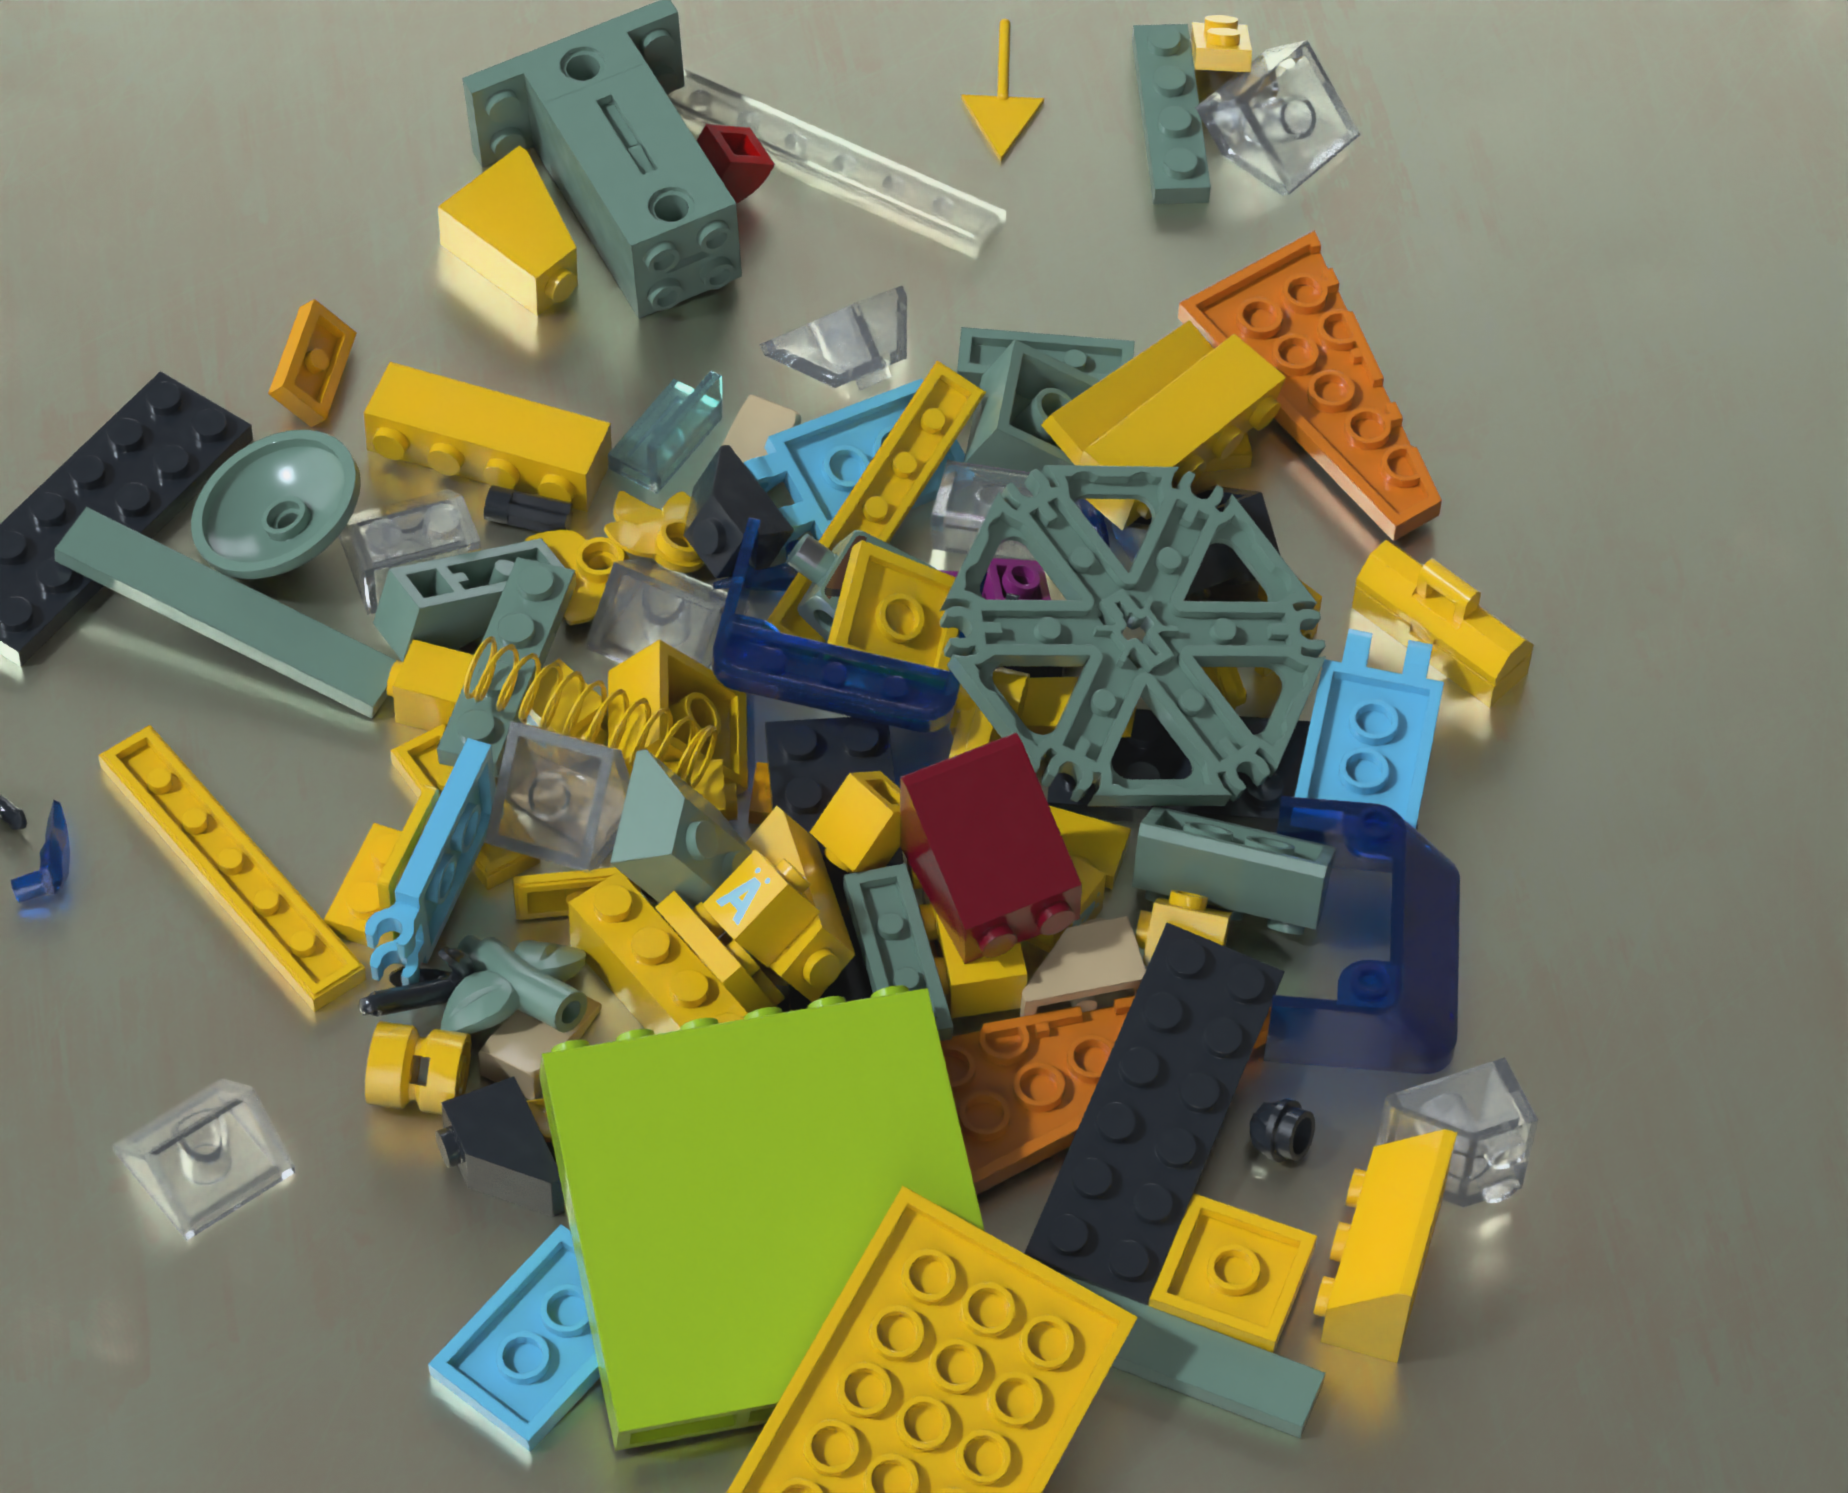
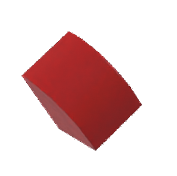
M706 124L696 140L736 204L754 193L764 183L775 166L750 127Z

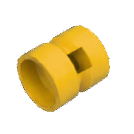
M379 1021L372 1036L365 1076L366 1103L403 1109L410 1101H416L421 1112L442 1115L441 1102L466 1093L471 1060V1036L468 1033L433 1029L427 1037H420L415 1026ZM421 1056L430 1058L427 1083L418 1082Z

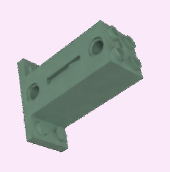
M659 0L462 78L472 149L480 165L485 167L499 161L519 145L525 150L533 147L639 319L657 311L668 310L681 301L710 289H719L730 281L742 277L736 202L667 96L671 92L685 87L679 16L671 0Z

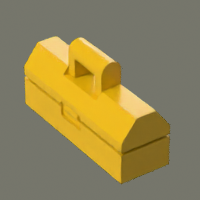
M1385 540L1370 553L1356 578L1352 602L1353 609L1405 647L1408 646L1409 640L1433 644L1429 664L1489 708L1528 674L1534 644L1479 605L1481 592L1432 558L1423 565L1388 540Z

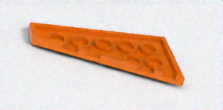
M1315 230L1180 302L1178 319L1183 324L1190 320L1214 349L1231 335L1235 334L1286 377L1277 397L1281 407L1274 418L1393 541L1439 516L1442 503L1441 497L1417 447L1411 446L1402 427L1403 417L1396 402L1390 401L1383 387L1384 377L1353 311H1348L1338 291L1340 283L1333 268H1327L1320 253L1321 243Z
M1135 995L1114 999L1113 1006L1085 1012H1082L1080 1006L984 1023L978 1032L952 1036L950 1040L940 1041L976 1195L1071 1146ZM1274 1001L1271 1004L1253 1050L1286 1033L1288 1019Z

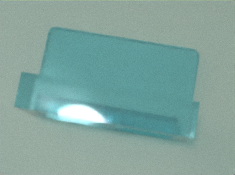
M711 370L695 389L673 379L608 453V468L658 494L721 421L722 375Z

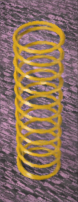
M493 636L486 638L476 650L464 681L463 690L466 699L474 698L476 703L484 699L493 679L496 662L507 650H511L514 655L513 669L499 694L496 703L498 712L503 711L507 706L520 668L529 659H534L536 667L535 678L521 703L518 712L520 721L527 718L533 707L540 680L551 668H556L557 686L543 712L540 722L542 730L548 728L551 724L565 685L573 677H578L579 695L566 719L562 732L564 739L570 737L581 713L583 701L588 693L595 686H600V708L587 731L584 742L586 748L592 746L595 742L608 705L616 696L622 695V717L607 747L608 757L613 756L617 751L624 734L627 719L640 704H644V727L632 748L629 757L630 766L634 765L636 752L643 750L649 729L654 721L662 713H666L668 722L666 736L655 757L664 763L671 738L683 723L688 722L690 724L688 746L678 763L675 773L682 779L686 772L685 782L692 788H695L704 776L716 746L717 730L715 726L708 725L695 735V725L690 716L678 720L673 726V716L670 708L663 707L651 716V707L647 699L641 698L629 707V698L625 690L619 689L607 697V690L603 681L597 680L585 688V681L581 672H572L563 679V672L559 663H550L541 670V663L537 654L531 653L519 661V653L515 645L509 644L497 652V643ZM491 642V652L486 668L478 685L473 692L469 693L470 682L476 664L483 650ZM712 733L704 762L691 783L698 755L706 739Z

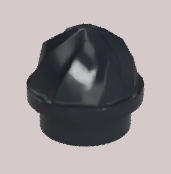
M1290 1098L1276 1102H1263L1257 1112L1253 1113L1249 1123V1133L1253 1146L1266 1155L1269 1160L1278 1163L1286 1159L1301 1160L1308 1152L1315 1133V1117L1313 1113L1302 1109L1298 1101Z

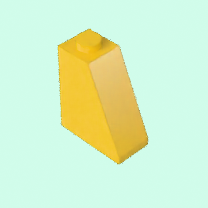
M520 145L438 206L440 245L537 317L553 304L566 300L575 287L578 286L577 247L528 151Z
M776 806L746 841V845L752 852L756 849L775 866L783 858L790 862L811 883L804 894L821 913L813 919L769 967L811 1002H814L837 979L840 972L855 956V952L817 840Z

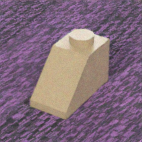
M1128 916L1110 920L1095 918L1085 921L1079 926L1066 928L1022 991L1020 1017L1080 1006L1082 1012L1113 1006L1114 999L1136 995L1146 968Z

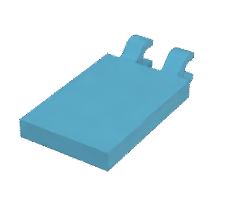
M922 378L768 436L764 447L768 455L755 457L744 462V465L766 493L777 484L783 482L795 503L778 508L794 529V532L783 547L791 544L808 531L812 533L814 539L820 540L922 384ZM957 439L911 509L972 486L976 473L974 469L963 465L965 453Z
M1349 629L1342 662L1325 659L1322 665L1294 797L1291 820L1413 843L1444 686L1442 681L1426 679L1433 644L1409 640L1403 672L1400 674L1368 668L1367 663L1373 633Z
M467 738L395 889L396 902L389 908L375 912L367 920L365 926L367 947L375 949L379 938L386 932L395 931L400 933L398 938L378 946L373 951L370 958L372 979L380 981L384 970L389 965L402 964L405 966L401 975L402 986L419 982L420 966L422 962L428 963L498 814L492 747L490 744Z
M562 1224L557 1227L428 1364L430 1375L530 1452L600 1378L571 1231Z

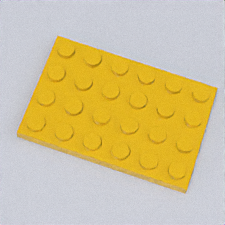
M902 1186L726 1493H1042L1138 1317Z

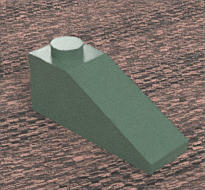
M539 538L391 568L387 574L373 624L402 662L413 639L458 650L486 633L517 557L559 567L564 566L543 539Z

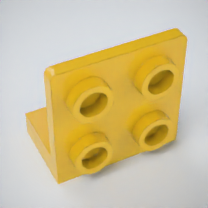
M425 785L402 831L373 823L324 918L325 923L339 938L367 946L365 934L367 920L375 912L389 908L396 902L395 889L439 799L438 788ZM395 931L384 933L379 938L375 949L382 944L395 940L399 937L400 933Z

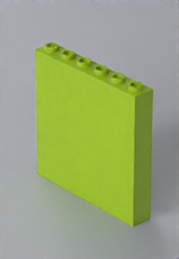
M889 986L874 992L871 998L846 1002L844 997L830 996L810 1003L807 1009L782 1012V1009L778 1007H765L749 1012L742 1020L718 1023V1020L715 1018H700L683 1024L680 1030L654 1034V1031L651 1029H635L620 1034L616 1041L590 1045L586 1040H570L554 1046L551 1052L542 1053L539 1078L615 1451L767 1423L902 1186L985 1231L928 988L909 991L907 986Z

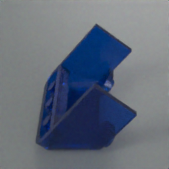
M749 517L713 645L712 670L717 680L732 690L916 732H934L946 726L956 710L961 686L950 669L949 671L780 633L768 621L744 615L756 571L761 521ZM986 571V574L980 584V592L982 597L984 596L988 571ZM960 631L959 638H965L962 631Z
M1281 796L1276 834L1337 847L1332 868L1392 873L1390 961L1360 960L1348 965L1339 976L1336 1000L1273 995L1264 1047V1061L1414 1074H1432L1443 1070L1453 1059L1458 1035L1460 874L1457 867L1403 817L1385 805Z

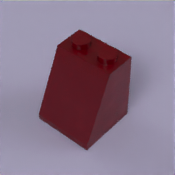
M1017 732L900 777V847L964 964L982 957L995 958L1012 949L1017 943L1040 934L1053 935L1070 926L1073 921L1080 919L1082 883L1023 742Z

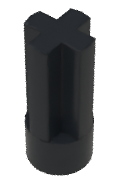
M491 485L485 501L484 520L539 532L568 530L573 517V503Z

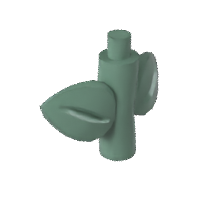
M467 935L460 941L457 949L464 952L472 960L474 973L465 977L448 999L441 1021V1030L468 1034L475 1033L503 1022L512 1016L516 1010L536 1018L563 1033L574 1029L583 1019L588 1004L586 995L564 982L574 977L584 967L586 962V952L584 950L555 943L527 940L521 941L513 951L495 937H487L480 940L474 935Z

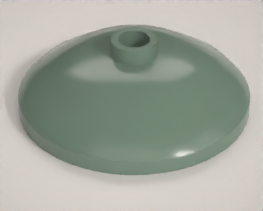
M291 430L276 433L255 441L224 462L210 477L200 492L191 519V533L197 550L204 560L216 571L241 579L272 577L301 567L325 551L341 534L351 518L358 502L361 487L357 463L342 442L329 434L319 431Z

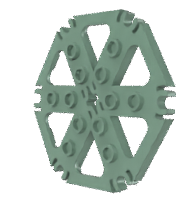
M1044 465L1042 471L1037 469L1031 471L1024 483L1033 497L1022 495L1012 482L1009 483L1002 494L998 491L940 611L945 610L940 619V627L958 628L965 635V638H950L944 648V656L951 658L947 666L1001 738L1016 732L1018 733L1035 773L1040 767L1041 760L1046 759L1049 762L1042 774V785L1049 787L1058 773H1067L1073 777L1076 783L1071 800L1078 802L1084 797L1091 784L1094 783V796L1088 806H1225L1229 799L1233 802L1239 799L1246 789L1243 781L1239 779L1237 772L1247 774L1252 782L1259 787L1278 768L1326 656L1319 657L1326 647L1325 640L1307 639L1300 631L1313 630L1321 619L1320 612L1313 610L1317 604L1315 599L1233 494L1225 504L1224 511L1219 512L1217 507L1223 498L1222 487L1217 485L1208 499L1197 498L1190 488L1195 474L1188 471L1183 475L1176 488H1172V480L1179 467ZM1135 499L1143 502L1150 509L1152 514L1151 524L1128 572L1075 504L1077 500ZM1006 541H1017L1026 546L1066 600H986L981 595L980 584L999 545ZM1223 543L1236 552L1265 590L1268 601L1223 602L1184 601L1209 545ZM1126 627L1131 630L1140 627L1146 635L1142 641L1138 638L1127 640L1122 633ZM1003 666L1084 667L1055 730L1045 735L1033 733L1025 726L995 686L992 677L994 670ZM1201 667H1265L1273 670L1280 677L1282 691L1263 732L1256 735L1251 733ZM1140 696L1189 759L1192 766V772L1189 777L1185 779L1131 780L1119 776L1114 771L1111 759Z

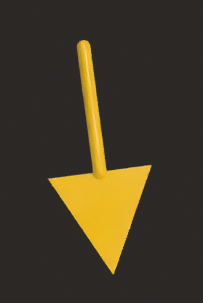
M1006 18L1002 19L999 23L997 96L961 94V99L1000 161H1002L1044 103V98L1008 96L1010 21Z

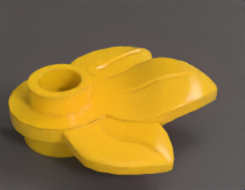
M621 490L618 492L613 511L616 522L608 523L604 527L605 533L615 545L635 556L652 558L662 568L673 573L694 572L699 570L704 564L684 537L691 497L687 493L681 491L674 494L667 500L662 510L640 501L625 491Z
M555 530L537 533L525 539V541L542 538L565 568L575 570L576 587L564 614V619L569 625L588 622L602 614L608 607L611 593L622 588L630 578V558L626 551L615 545L610 538L595 537L587 540L572 530Z

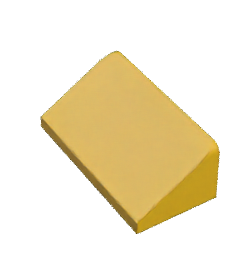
M616 867L513 876L512 886L516 920L569 916V901L619 870ZM624 875L633 884V886L641 893V888L632 880H630L626 875Z

